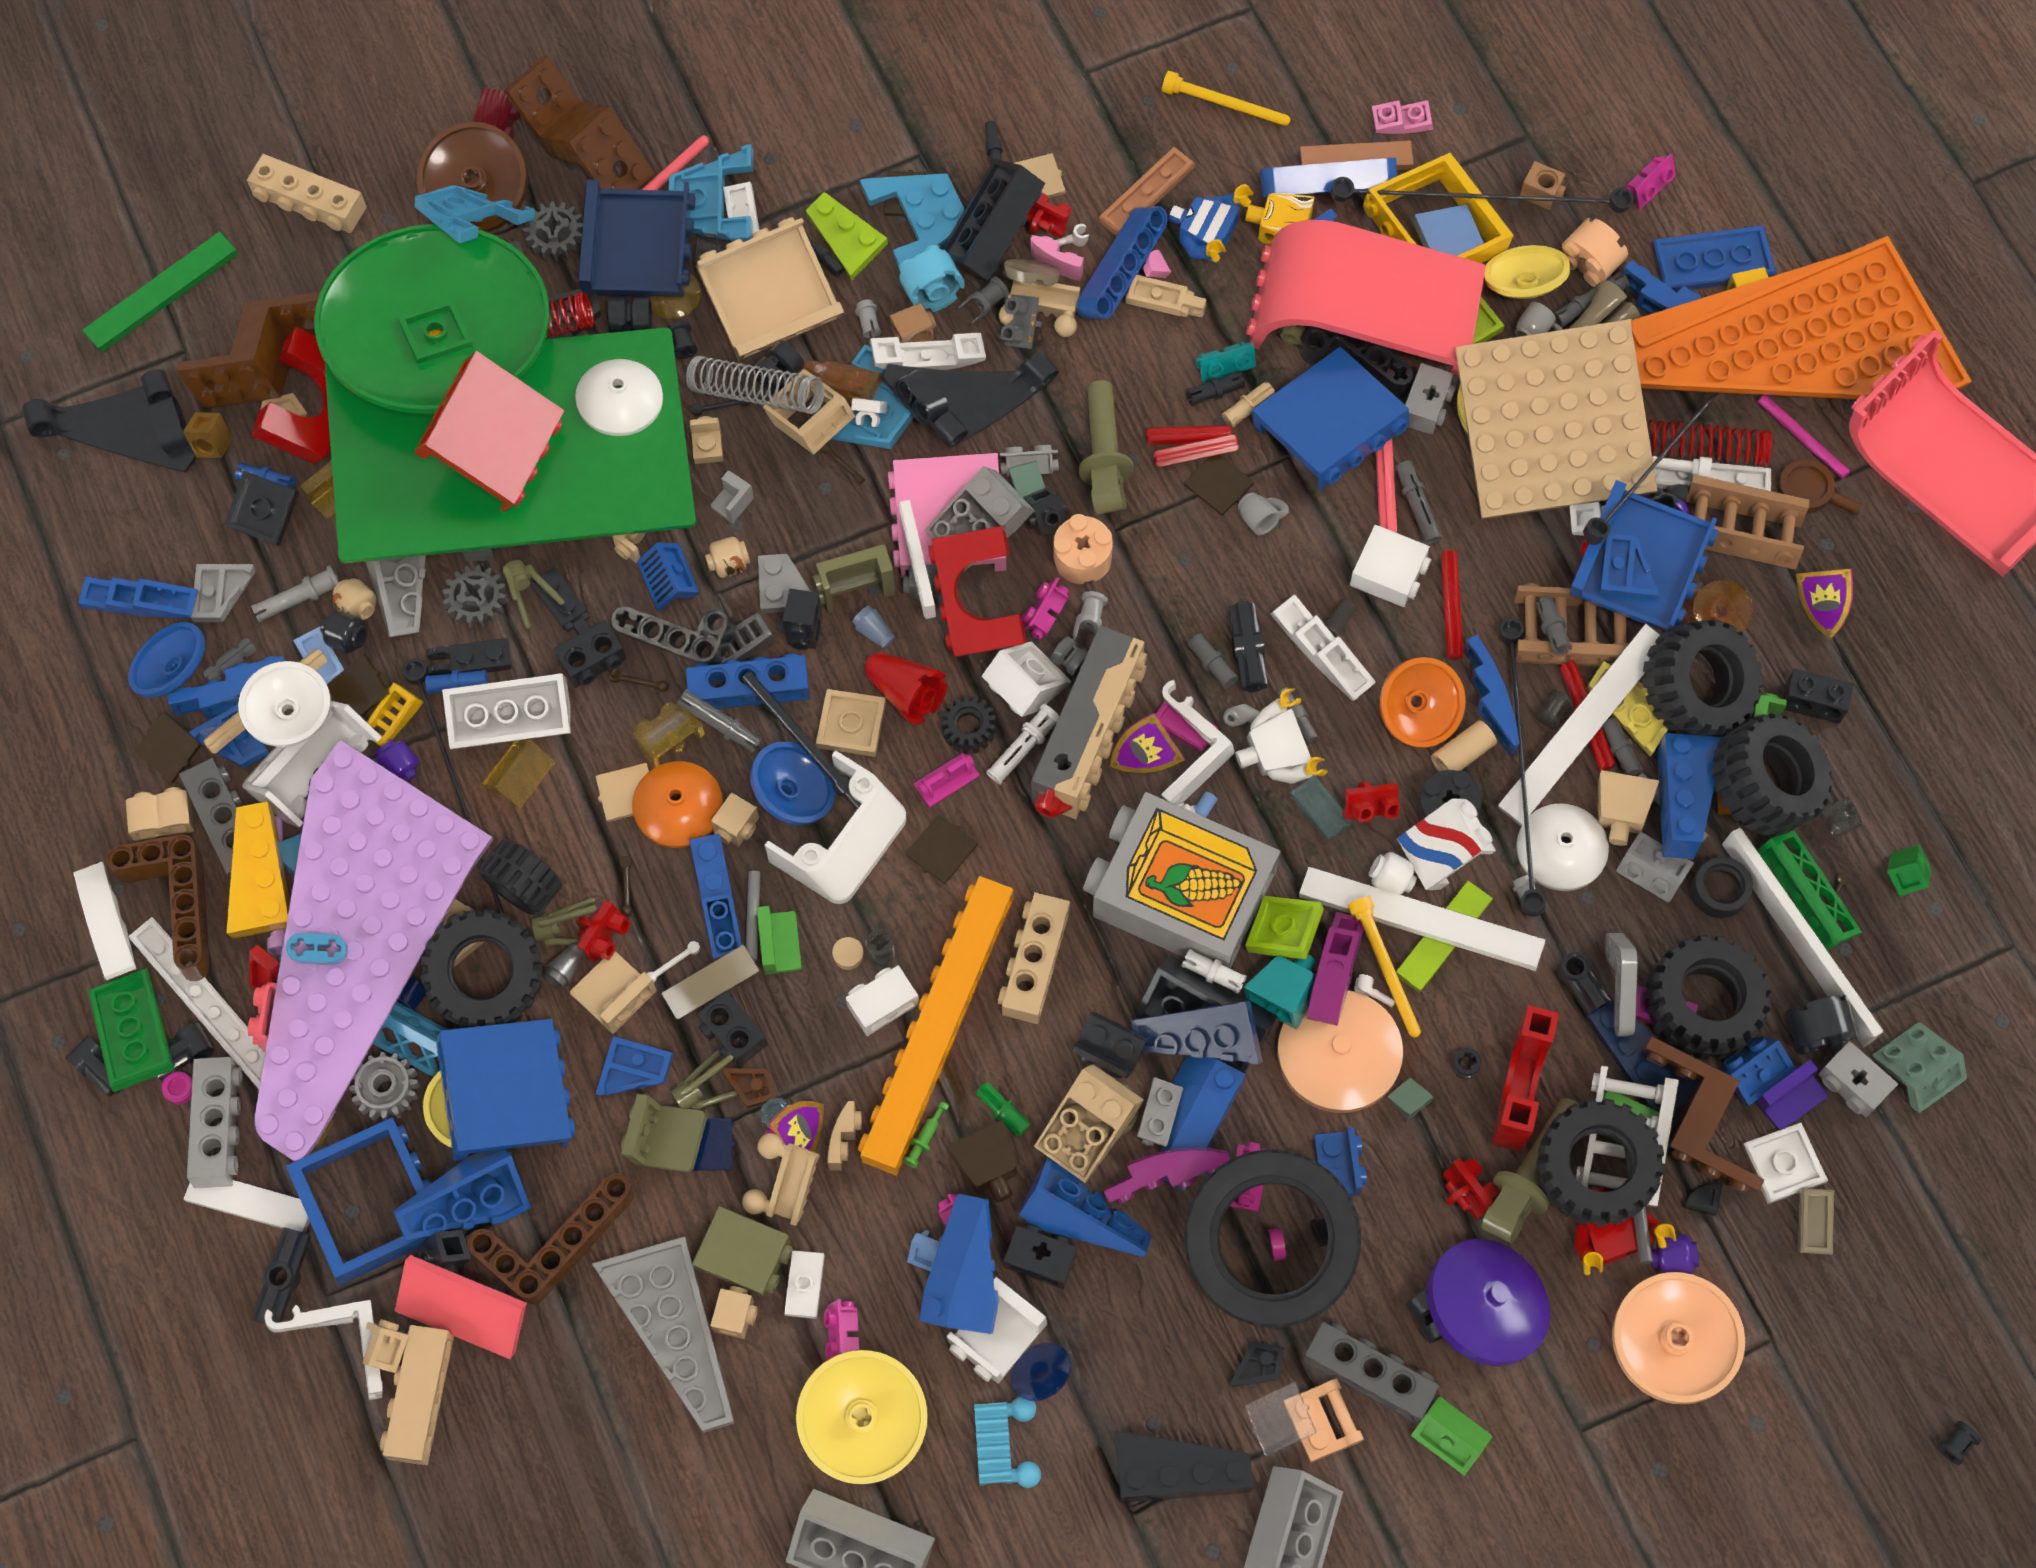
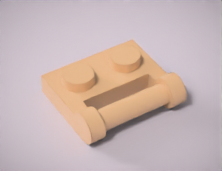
M1338 1379L1330 1380L1283 1402L1309 1463L1364 1440L1361 1431L1356 1430L1339 1391L1341 1385ZM1326 1395L1345 1435L1338 1440L1319 1398Z

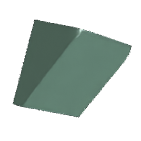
M1037 461L1009 468L1013 488L1022 498L1045 488Z
M1409 1078L1387 1096V1099L1406 1121L1410 1120L1427 1106L1433 1098L1427 1090L1412 1078Z

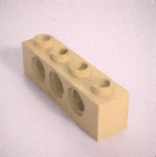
M1035 892L1032 902L1026 901L1022 919L1026 920L1024 930L1018 929L1014 947L1018 948L1016 959L1010 958L1006 975L1010 976L1008 987L1002 986L999 994L998 1004L1002 1005L1003 1016L1034 1024L1039 1023L1070 913V901ZM1043 924L1049 928V931L1044 934H1038L1033 929L1035 926ZM1034 952L1038 953L1042 958L1038 962L1033 963L1027 961L1025 957L1029 953ZM1022 981H1029L1034 986L1029 991H1022L1018 989L1017 985Z

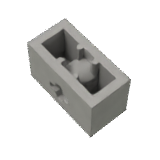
M1423 363L1420 364L1405 404L1409 408V428L1433 435L1436 425L1442 426L1447 410L1443 409L1445 401L1451 402L1456 386L1451 385L1454 373Z
M1851 1041L1818 1074L1822 1078L1823 1084L1830 1091L1838 1092L1847 1100L1846 1103L1852 1111L1862 1114L1866 1118L1898 1085L1894 1079ZM1854 1078L1860 1081L1857 1085L1852 1082Z

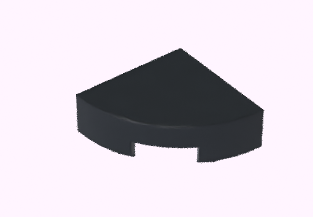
M1709 1183L1697 1188L1686 1200L1684 1208L1716 1216L1723 1184Z

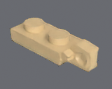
M1140 275L1135 276L1126 296V304L1176 316L1187 317L1189 314L1203 317L1206 309V299L1194 296V292L1189 291L1188 287Z

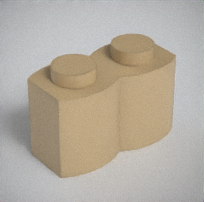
M172 787L157 795H152L149 792H140L135 794L134 797L126 799L128 834L133 841L152 840L163 836H175L194 832L192 800L187 790Z

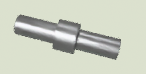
M1288 687L1283 688L1278 692L1279 697L1282 691L1288 689ZM1290 692L1289 700L1290 702H1293L1295 698ZM1303 705L1287 707V710L1292 709L1300 731L1307 742L1310 743L1316 740L1318 735L1308 721L1309 715Z

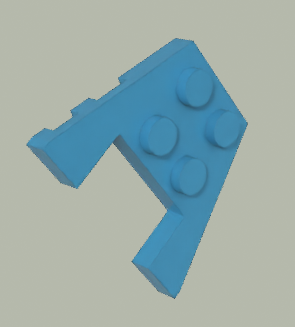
M751 144L742 146V150L729 155L728 152L718 156V160L703 165V163L669 175V191H684V182H688L690 193H695V211L690 210V218L694 220L693 234L731 241L742 239L743 242L753 238V221L751 216L724 218L723 191L725 175L753 172V148Z
M948 174L866 178L860 180V187L869 206L893 197L898 198L918 240L893 250V257L898 267L904 260L912 259L916 255L923 253L928 246H943L965 210Z
M456 185L415 196L414 207L458 243L478 237L479 227L469 222H481L485 217L497 215L519 225L534 220L535 209L525 206L524 211L512 208L513 202L504 199L492 202L487 200V194Z
M865 344L851 363L853 370L873 379L859 399L886 401V413H877L880 417V424L878 427H872L870 415L864 417L863 425H857L856 416L860 411L852 410L855 417L831 439L892 449L914 416L884 382L885 369L874 365L872 350Z

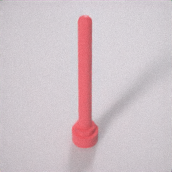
M705 135L700 136L641 190L660 189L669 180V175L680 171L709 144V138Z

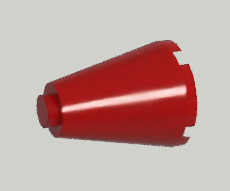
M882 651L869 656L865 663V675L897 711L913 725L924 723L926 719L923 717L929 711L934 714L945 698L948 684L944 682V678L947 677L940 670Z

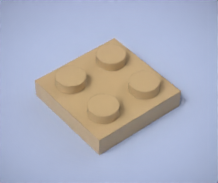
M827 689L816 746L820 749L875 757L886 698Z

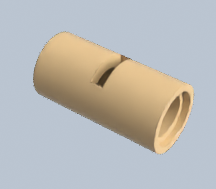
M1478 720L1455 739H1452L1431 755V760L1439 772L1444 770L1460 771L1497 744V740L1488 725Z

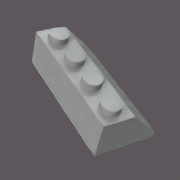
M1273 1466L1244 1568H1322L1343 1491L1302 1470Z
M813 1489L800 1511L786 1562L799 1568H926L935 1538Z

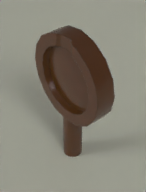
M1811 459L1795 460L1785 467L1779 477L1777 485L1779 493L1809 499L1807 513L1817 512L1828 503H1832L1857 515L1862 507L1861 503L1834 492V477L1830 470L1819 461Z

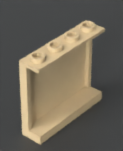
M793 217L785 219L778 223L779 228L768 231V228L761 229L753 233V238L743 242L742 239H738L727 244V249L716 253V250L704 253L700 256L701 260L697 262L696 268L738 361L772 347L779 339L789 340L842 317L844 313L840 302L835 300L802 226L804 222L802 218L794 220Z

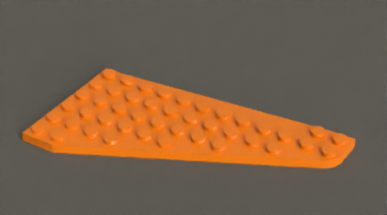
M1888 236L1849 253L1634 320L1630 319L1640 384L1643 389L1858 399L1862 395L1867 397L1873 391L1871 387L1881 375L1887 377L1893 371L1891 367L1901 355L1907 357L1913 351L1911 347L1921 335L1927 337L1933 330H1936L1943 336L1937 349V359L1948 380L1957 390L1968 386L1972 382Z

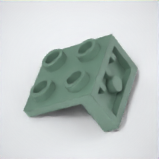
M1920 1022L1873 1054V1060L1907 1086L1910 1107L1918 1113L1967 1080L1963 1054Z

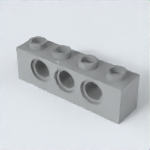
M232 1057L194 1059L187 1179L194 1188L233 1186V1175L238 1173L237 1156H234V1147L239 1145L240 1141L239 1127L236 1126V1116L241 1114L240 1097H237V1088L242 1086L243 1074L241 1067H237ZM224 1089L221 1095L211 1097L215 1090ZM223 1118L217 1126H210L214 1119ZM221 1147L217 1155L208 1156L212 1149Z

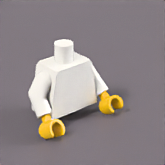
M1295 688L1283 690L1280 698L1262 709L1252 722L1251 731L1247 736L1250 747L1235 752L1241 769L1257 764L1262 776H1269L1272 780L1289 784L1310 778L1312 774L1317 776H1325L1327 774L1325 769L1317 771V764L1320 761H1325V759L1320 757L1311 758L1292 709L1287 710V707L1297 706L1301 703V698H1297L1293 702L1289 700V693L1294 691Z

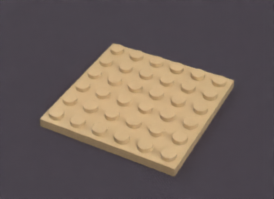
M1630 319L1455 347L1481 520L1608 500L1616 480L1626 483L1625 490L1629 491L1652 465L1653 459ZM1654 469L1633 493L1644 495L1658 491Z

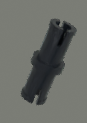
M1236 371L1218 379L1213 377L1208 379L1207 383L1186 389L1187 399H1192L1189 401V404L1193 407L1196 404L1213 398L1219 400L1223 398L1224 394L1245 388L1244 378L1239 379L1242 373Z

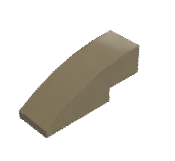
M743 944L661 994L675 1018L679 1019L759 972Z

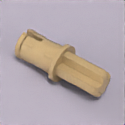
M1262 383L1247 396H1240V400L1235 405L1222 413V418L1227 425L1234 428L1244 418L1252 414L1254 408L1274 395L1275 390L1270 383Z

